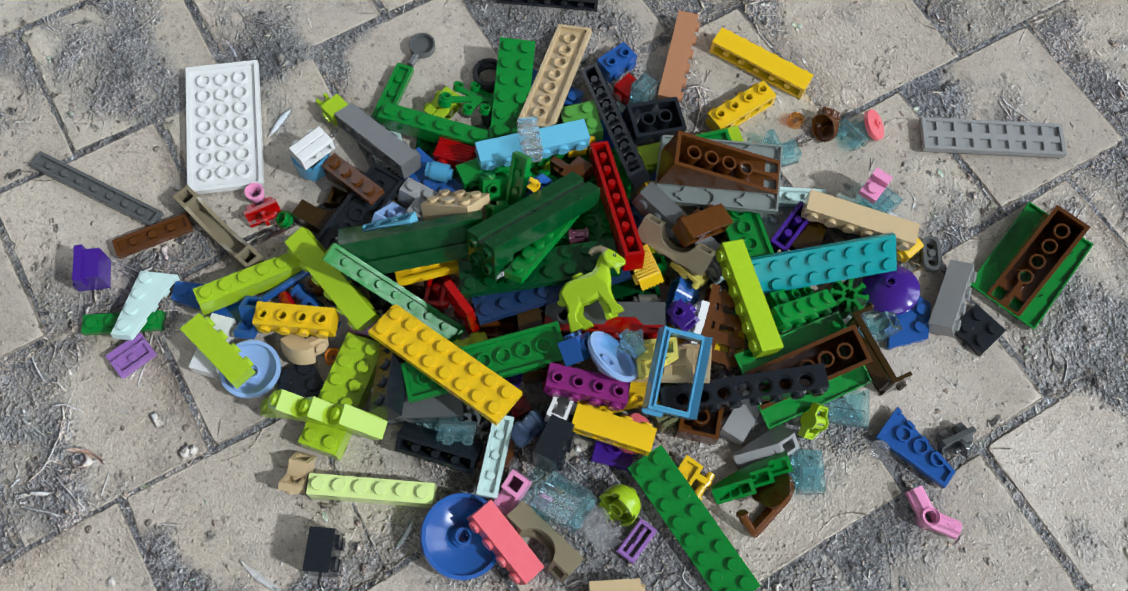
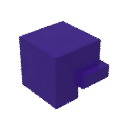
M82 244L74 245L72 286L79 292L111 288V259L100 248L86 249Z

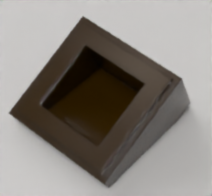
M331 186L325 195L322 205L335 209L344 202L347 193Z

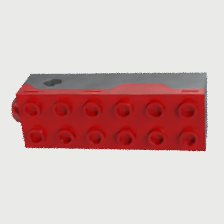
M557 302L546 305L545 313H541L542 324L558 321L562 337L572 334L567 319V306H559ZM599 302L584 306V316L593 323L594 327L582 331V334L589 332L591 335L595 331H601L611 335L621 344H636L637 340L656 339L660 327H669V321L667 320L669 315L666 313L665 302H617L623 307L624 312L618 313L617 317L606 320Z

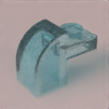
M774 129L766 132L763 144L783 145L782 167L799 162L802 152L794 139L781 143Z
M884 311L873 319L862 317L876 342L885 340L903 330L894 312ZM858 327V331H859L860 335L863 336L862 332L860 331V329H859V327Z

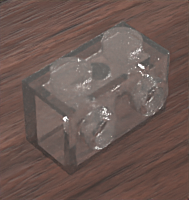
M596 504L577 517L576 520L597 554L603 556L622 542L620 539L622 533L616 525L612 526L608 519L611 516L605 507L600 508Z

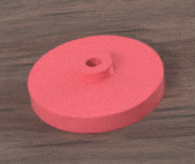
M874 109L866 111L864 113V124L869 136L874 141L883 139L884 126L879 114Z

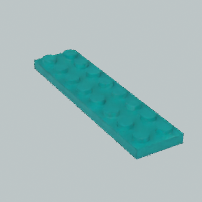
M893 232L757 256L750 259L763 293L769 294L782 289L792 290L897 271L896 234Z

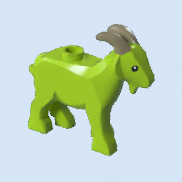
M601 245L592 247L588 254L594 256L600 253L594 270L585 275L578 273L572 276L573 280L566 282L560 290V300L557 301V304L562 307L567 306V319L571 333L580 329L584 331L594 327L593 323L584 316V306L590 305L597 300L602 306L606 320L613 319L618 316V313L624 312L623 307L616 302L611 291L610 269L614 268L617 274H620V268L626 263V260L615 251Z

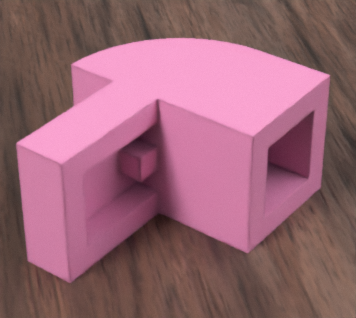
M877 167L858 194L874 204L893 177Z
M513 469L502 484V490L498 494L497 500L493 501L500 511L506 515L509 514L518 505L520 500L524 498L532 481Z

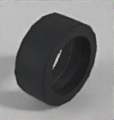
M485 58L478 61L472 71L473 81L479 83L481 89L489 93H494L495 81H483L479 78V74L489 69L497 71L498 60L493 58Z

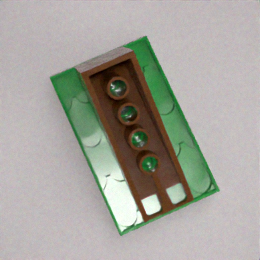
M1028 202L977 271L976 281L971 283V287L1001 307L1008 314L1021 321L1024 325L1035 330L1094 245L1083 237L1090 229V226L1059 205L1045 212L1033 203Z
M839 311L780 335L784 347L776 354L754 358L750 349L734 355L743 375L821 363L820 358L824 359L829 388L827 392H824V395L813 397L812 394L804 395V398L792 400L791 397L783 398L781 402L771 403L770 400L763 401L761 405H757L768 429L809 411L813 402L825 404L873 382L865 367V364L873 360L855 324L846 328ZM807 379L800 380L803 386H810V382ZM786 382L779 383L782 389L790 388ZM766 385L758 387L761 392L766 393L769 391Z

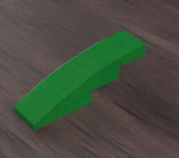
M787 451L750 464L713 485L711 491L717 505L756 494L757 487L774 483L775 476L792 472L793 468Z

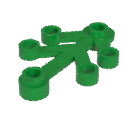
M455 81L452 89L465 96H452L449 92H442L438 97L437 104L442 108H450L452 103H466L463 105L462 113L472 115L473 110L480 105L479 113L486 116L489 115L493 108L494 93L491 94L481 89V85L476 81L471 82L469 90L464 88V83Z

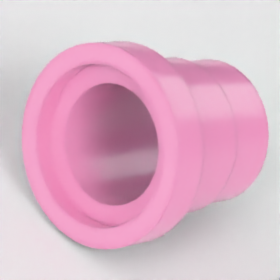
M250 183L246 186L244 191L246 197L255 205L262 204L265 199L262 185Z

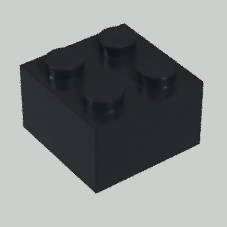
M310 526L302 571L311 576L337 578V573H340L342 568L340 553L344 551L346 542L343 534L336 528Z

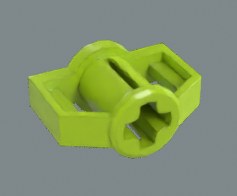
M813 402L809 411L801 415L800 423L802 426L798 435L813 440L820 432L825 431L829 425L827 418L828 407Z

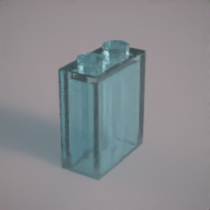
M553 471L530 503V506L539 515L575 534L582 526L586 516L594 508L598 499L589 489Z

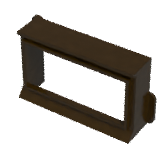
M869 302L864 309L852 313L853 317L845 326L847 328L851 325H856L873 360L865 364V367L873 381L872 384L879 396L895 389L898 391L904 389L907 386L905 381L913 374L910 371L896 377L863 321L874 310L873 303Z

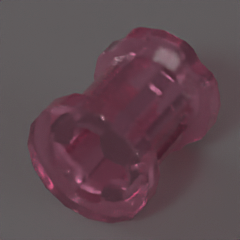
M585 226L584 229L575 230L569 228V244L589 242L588 227Z

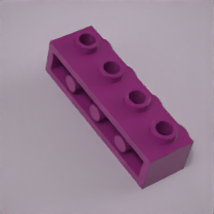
M550 362L543 392L552 397L564 396L568 397L570 401L579 402L581 400L588 402L592 406L604 405L608 406L610 410L620 411L627 405L631 382H620L604 374Z

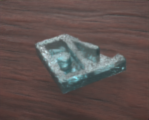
M864 390L855 395L852 394L842 399L830 401L827 406L829 423L867 429L869 427L870 390Z

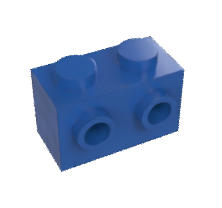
M622 42L598 58L597 64L606 81L611 83L614 80H618L625 72L635 68L637 55L625 42Z
M580 330L564 336V341L557 343L566 367L591 358L588 350L589 332L582 334Z

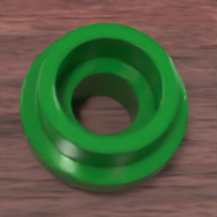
M286 210L278 213L276 223L280 228L287 229L292 225V212Z

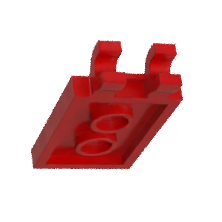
M451 279L444 283L450 304L454 308V315L458 320L462 319L464 321L465 330L469 335L479 330L480 324L473 308Z

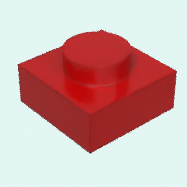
M523 393L510 409V413L515 420L532 410Z

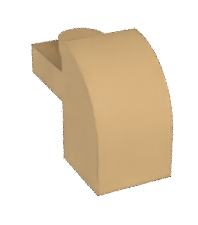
M290 334L280 339L283 354L290 362L297 365L313 364L316 362L315 356L330 349L328 339H321L317 336L305 339L297 334Z
M295 452L289 458L287 474L279 481L278 490L285 491V493L291 495L305 494L309 473L314 472L316 456Z

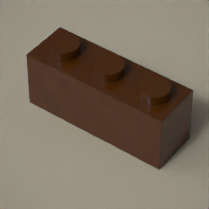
M722 203L715 206L711 204L702 211L698 209L688 216L686 214L676 219L677 223L671 229L685 248L724 232L734 221Z

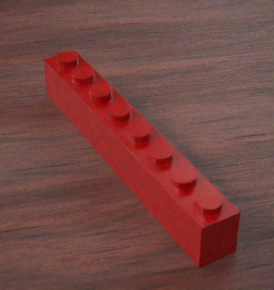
M609 142L590 143L589 162L593 164V175L597 187L600 188L601 201L612 236L615 239L617 252L626 260L625 265L622 266L623 271L643 269L645 251Z

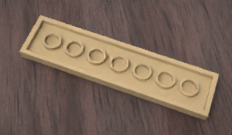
M558 24L517 120L518 128L534 130L556 125L591 37V28Z

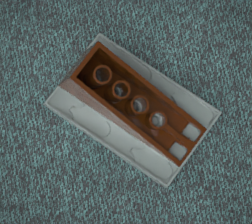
M678 131L674 136L662 135L660 138L655 185L678 206L706 208L711 204L715 206L722 203L724 208L730 211L776 214L779 206L783 145L706 139L683 131Z

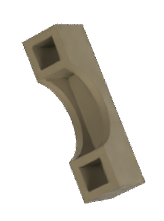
M651 213L644 217L638 228L642 245L648 244V246L655 249L656 253L662 256L666 255L671 258L673 263L683 265L694 275L702 276L716 254L715 250L701 242L689 248L675 245L667 235L666 222Z
M523 500L506 515L505 518L521 538H534L545 546L549 555L547 570L562 584L584 560L577 549L569 545L561 534L552 529L549 523L535 513L534 509Z

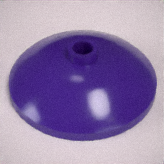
M897 266V271L864 276L862 280L866 288L862 291L861 295H869L866 305L872 302L874 305L873 311L879 314L900 315L912 309L918 302L920 284L916 276L904 267Z

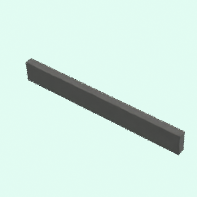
M42 151L29 164L32 169L146 226L159 223L164 216L162 211Z

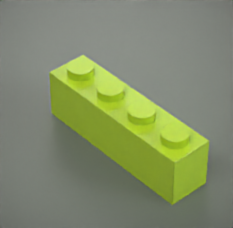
M198 313L183 325L180 330L238 389L256 373L252 368L253 362L247 356L242 358L238 354L241 350L233 342L229 344L226 341L228 336L221 329L216 331L213 328L216 324L209 316L204 318Z

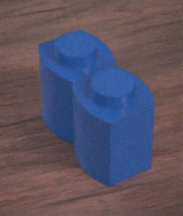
M681 276L673 280L665 301L667 310L672 302L678 301L680 298L685 303L689 301L694 305L700 296L698 294L699 288L695 290L692 287L693 283L683 279Z

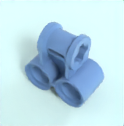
M537 409L531 410L523 420L515 423L512 428L511 439L521 449L535 436L543 432L547 422L544 421L543 416Z

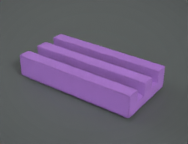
M640 518L616 553L633 565L658 530ZM640 525H644L643 530L625 553L623 548ZM649 529L651 531L649 536L633 558L630 557V553Z

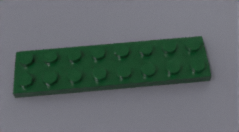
M615 239L553 247L522 284L504 278V276L495 281L490 276L485 275L482 268L479 269L473 266L468 259L458 260L461 294L464 298L565 284L573 280L572 276L578 273L585 275L594 270L600 253L594 256L588 254L592 247L601 245L617 253ZM521 251L513 254V260L521 253ZM611 268V277L621 276V270L620 274H617L615 269Z

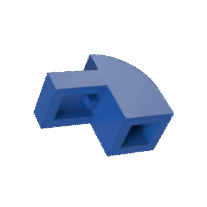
M244 297L238 306L241 320L233 331L235 338L254 339L257 333L263 334L257 330L252 321L257 301L266 302L265 297Z

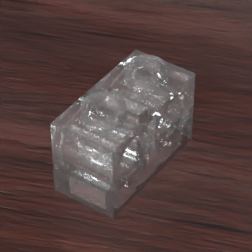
M537 116L518 118L517 133L521 153L532 157L531 162L542 161L543 146Z

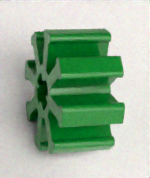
M855 278L847 279L844 283L836 281L829 291L837 304L831 311L834 312L838 307H841L840 316L843 319H846L850 313L863 309L869 300L868 294L861 295L862 291L866 288L864 283L861 282L858 287L852 288Z

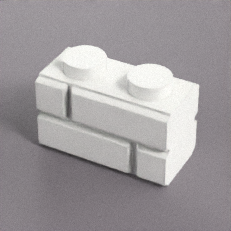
M319 126L315 129H310L306 136L300 140H295L291 147H289L293 158L305 170L335 149L332 139Z

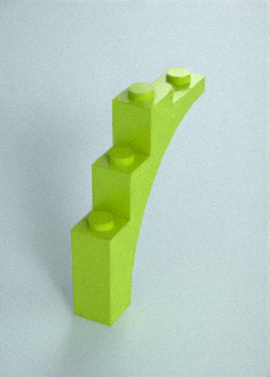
M283 389L275 390L260 403V416L314 423L370 440H382L388 422L377 415L348 404L335 405L314 396L304 398Z

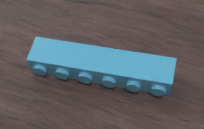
M581 119L475 142V153L480 170L490 171L496 167H509L511 165L512 152L515 151L528 155L533 160L537 158L545 159L555 154L563 155L573 150H584L589 147L590 135L585 120Z

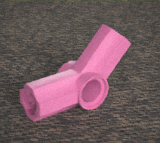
M923 486L905 493L916 515V523L920 528L931 529L954 540L958 538L962 530V522L941 514L935 509ZM925 514L931 517V523L926 520Z

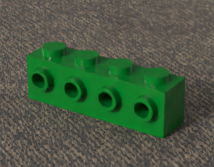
M539 170L538 173L530 171L529 177L544 174L552 179L553 182L556 181V176L550 173L549 170ZM509 171L503 172L501 175L486 172L484 175L478 176V191L489 193L490 202L505 201Z
M828 289L775 306L770 312L778 332L782 331L784 333L793 327L798 328L807 322L811 323L818 318L832 314L831 310L837 304Z

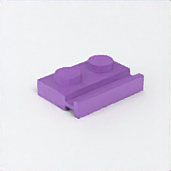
M139 332L133 341L127 340L105 357L110 361L119 376L125 379L158 354Z

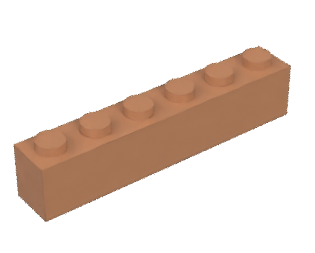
M681 10L678 12L657 100L677 97L678 101L682 103L684 92H681V88H685L687 78L684 75L689 73L691 65L687 62L688 59L692 60L694 50L691 49V46H695L697 39L694 33L699 31L701 23L697 22L699 14Z

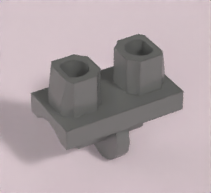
M959 422L951 430L955 435L951 436L946 430L937 433L936 439L940 444L939 452L942 455L953 451L955 454L960 453L966 457L971 454L970 448L974 446L972 442L973 434L977 430L973 426L967 428L962 422Z

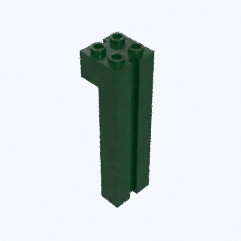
M571 172L467 230L469 262L479 269L482 268L485 275L490 276L496 281L504 276V271L514 261L513 254L598 205L600 188L591 182L584 183L583 177Z
M481 210L368 232H363L362 225L338 229V237H335L336 244L380 273L387 274L468 258L467 230L482 222L483 217ZM346 276L347 281L353 280L350 277Z

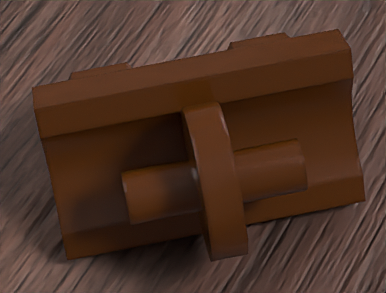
M513 316L503 318V321L496 320L480 325V333L485 331L487 338H496L515 333L516 323Z

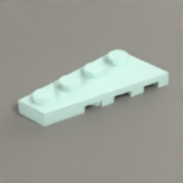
M140 271L111 332L112 337L133 341L147 323V317L150 313L157 310L163 297L166 298L170 293L169 289L180 280L178 275Z

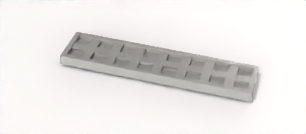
M921 117L919 120L922 151L1050 158H1064L1067 155L1062 124Z

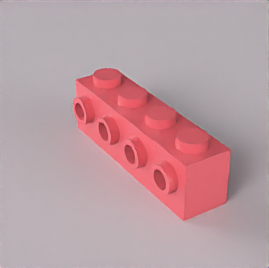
M492 500L485 502L467 518L470 522L469 527L476 534L479 533L483 539V545L488 550L494 552L497 556L495 557L496 561L500 566L506 567L510 572V579L515 584H527L544 568L541 561Z

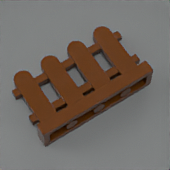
M713 283L707 287L704 301L710 302L701 335L713 337L711 362L722 365L724 370L730 371V368L735 369L739 367L734 357V350H740L745 345L744 340L741 337H737L738 332L743 331L742 323L737 313L736 316L723 312L724 307L735 310L733 298L727 294L728 290L722 289L719 292L720 285ZM719 326L733 329L732 335L719 331ZM715 344L729 347L728 353L714 350Z

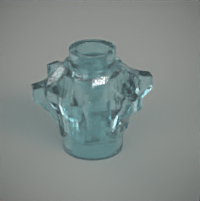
M627 328L619 334L620 345L617 349L618 352L627 353L636 360L648 350L643 341L642 329L630 331Z

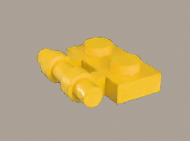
M686 455L678 469L690 486L695 480L700 483L695 493L702 500L701 496L706 489L711 487V481L715 475L710 471L707 472L705 477L701 475L700 472L704 466Z

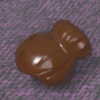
M824 106L821 112L814 116L812 120V134L817 140L825 143L836 137L841 119L840 112Z

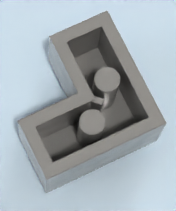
M408 177L399 189L397 203L408 208L406 213L415 211L419 222L424 219L420 204L425 202L428 197L435 196L439 192Z

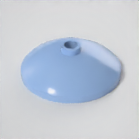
M595 331L588 337L589 353L594 364L602 373L620 382H632L638 376L635 360L618 340L601 331Z
M247 340L236 344L241 350L238 354L242 358L247 356L253 362L252 368L257 373L236 389L219 371L221 383L228 392L239 398L250 399L262 396L271 390L279 379L281 373L280 358L273 347L263 341Z

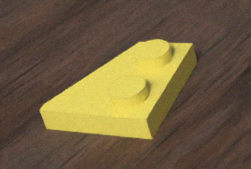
M670 263V266L683 279L688 278L694 282L692 287L695 290L706 285L710 279L706 276V272L702 276L694 275L683 265Z
M670 337L664 367L679 359L677 337ZM656 339L636 341L639 380L649 376Z

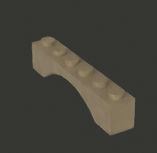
M188 185L172 196L178 206L242 268L246 269L265 261L257 250L226 225Z

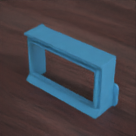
M662 326L658 329L643 406L641 408L644 414L662 417L663 414L687 420H697L713 337H705L667 326ZM670 335L700 343L687 412L656 404Z

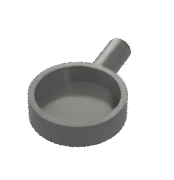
M418 33L411 37L409 48L412 56L407 65L414 67L419 58H428L433 55L436 46L435 40L430 34Z

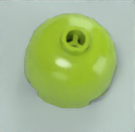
M614 484L599 496V499H601L599 505L603 513L612 521L616 518L621 522L619 524L621 526L631 525L640 513L641 502L636 490L630 486Z

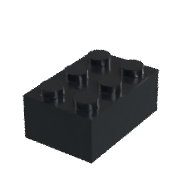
M677 97L627 104L622 113L636 146L660 142L662 135L674 136L678 131L685 132L687 130Z
M551 414L533 451V465L553 475H556L557 471L561 472L566 462V454H570L575 443V424Z

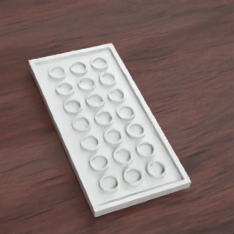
M257 60L186 67L187 185L198 195L245 189L250 183H259L262 187H265L260 75Z

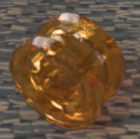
M792 112L787 119V125L791 129H799L804 123V116L799 112Z

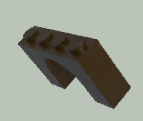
M324 170L327 179L344 188L348 196L351 190ZM302 199L291 214L295 222L319 234L339 207L324 210Z

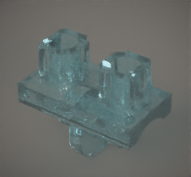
M844 118L841 121L837 136L842 140L848 134L852 136L853 139L848 145L854 151L861 146L865 147L869 140L866 136L868 132L865 128L864 120L858 122L855 119L851 123Z
M452 417L451 421L439 420L436 441H442L444 445H451L454 441L462 442L464 445H472L476 422L458 421V417Z

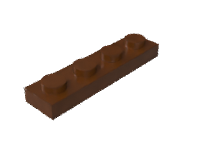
M336 153L331 155L321 165L325 171L370 205L385 193L380 186Z
M183 213L113 239L112 243L117 257L122 259L194 230L187 213Z

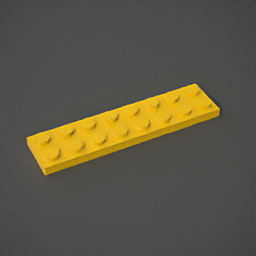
M397 304L393 305L368 330V334L496 426L522 396L521 390Z

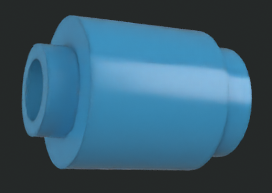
M436 161L427 162L425 176L431 180L447 183L448 180H452L454 169H451L449 164Z

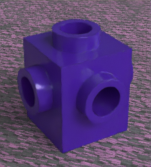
M681 298L678 301L672 302L666 311L670 316L667 320L674 328L679 326L682 331H689L700 321L694 313L696 311L695 307L689 301L685 303Z

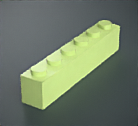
M309 473L306 494L312 499L431 508L436 501L437 487L435 483Z

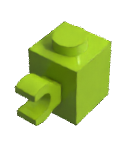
M323 93L325 101L316 99L317 105L323 113L321 116L327 123L331 122L336 127L338 123L335 113L349 104L338 94L329 98L328 94Z

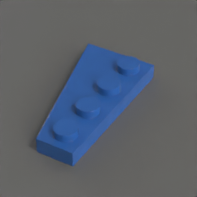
M896 407L874 439L940 488H945L956 471L938 451H935L929 445L926 437H922L914 428L915 425L905 418L901 409Z

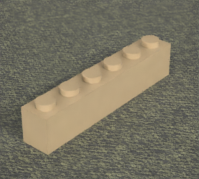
M812 189L805 197L801 217L806 218L808 221L819 222L831 228L835 227L845 233H853L862 238L893 232L896 234V248L901 251H909L916 244L920 226L918 223Z

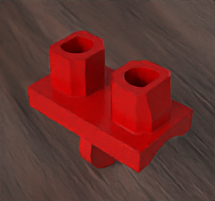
M268 197L264 199L261 205L251 204L246 206L244 215L251 228L266 223L268 227L271 225L270 220L276 218L281 209L276 198Z

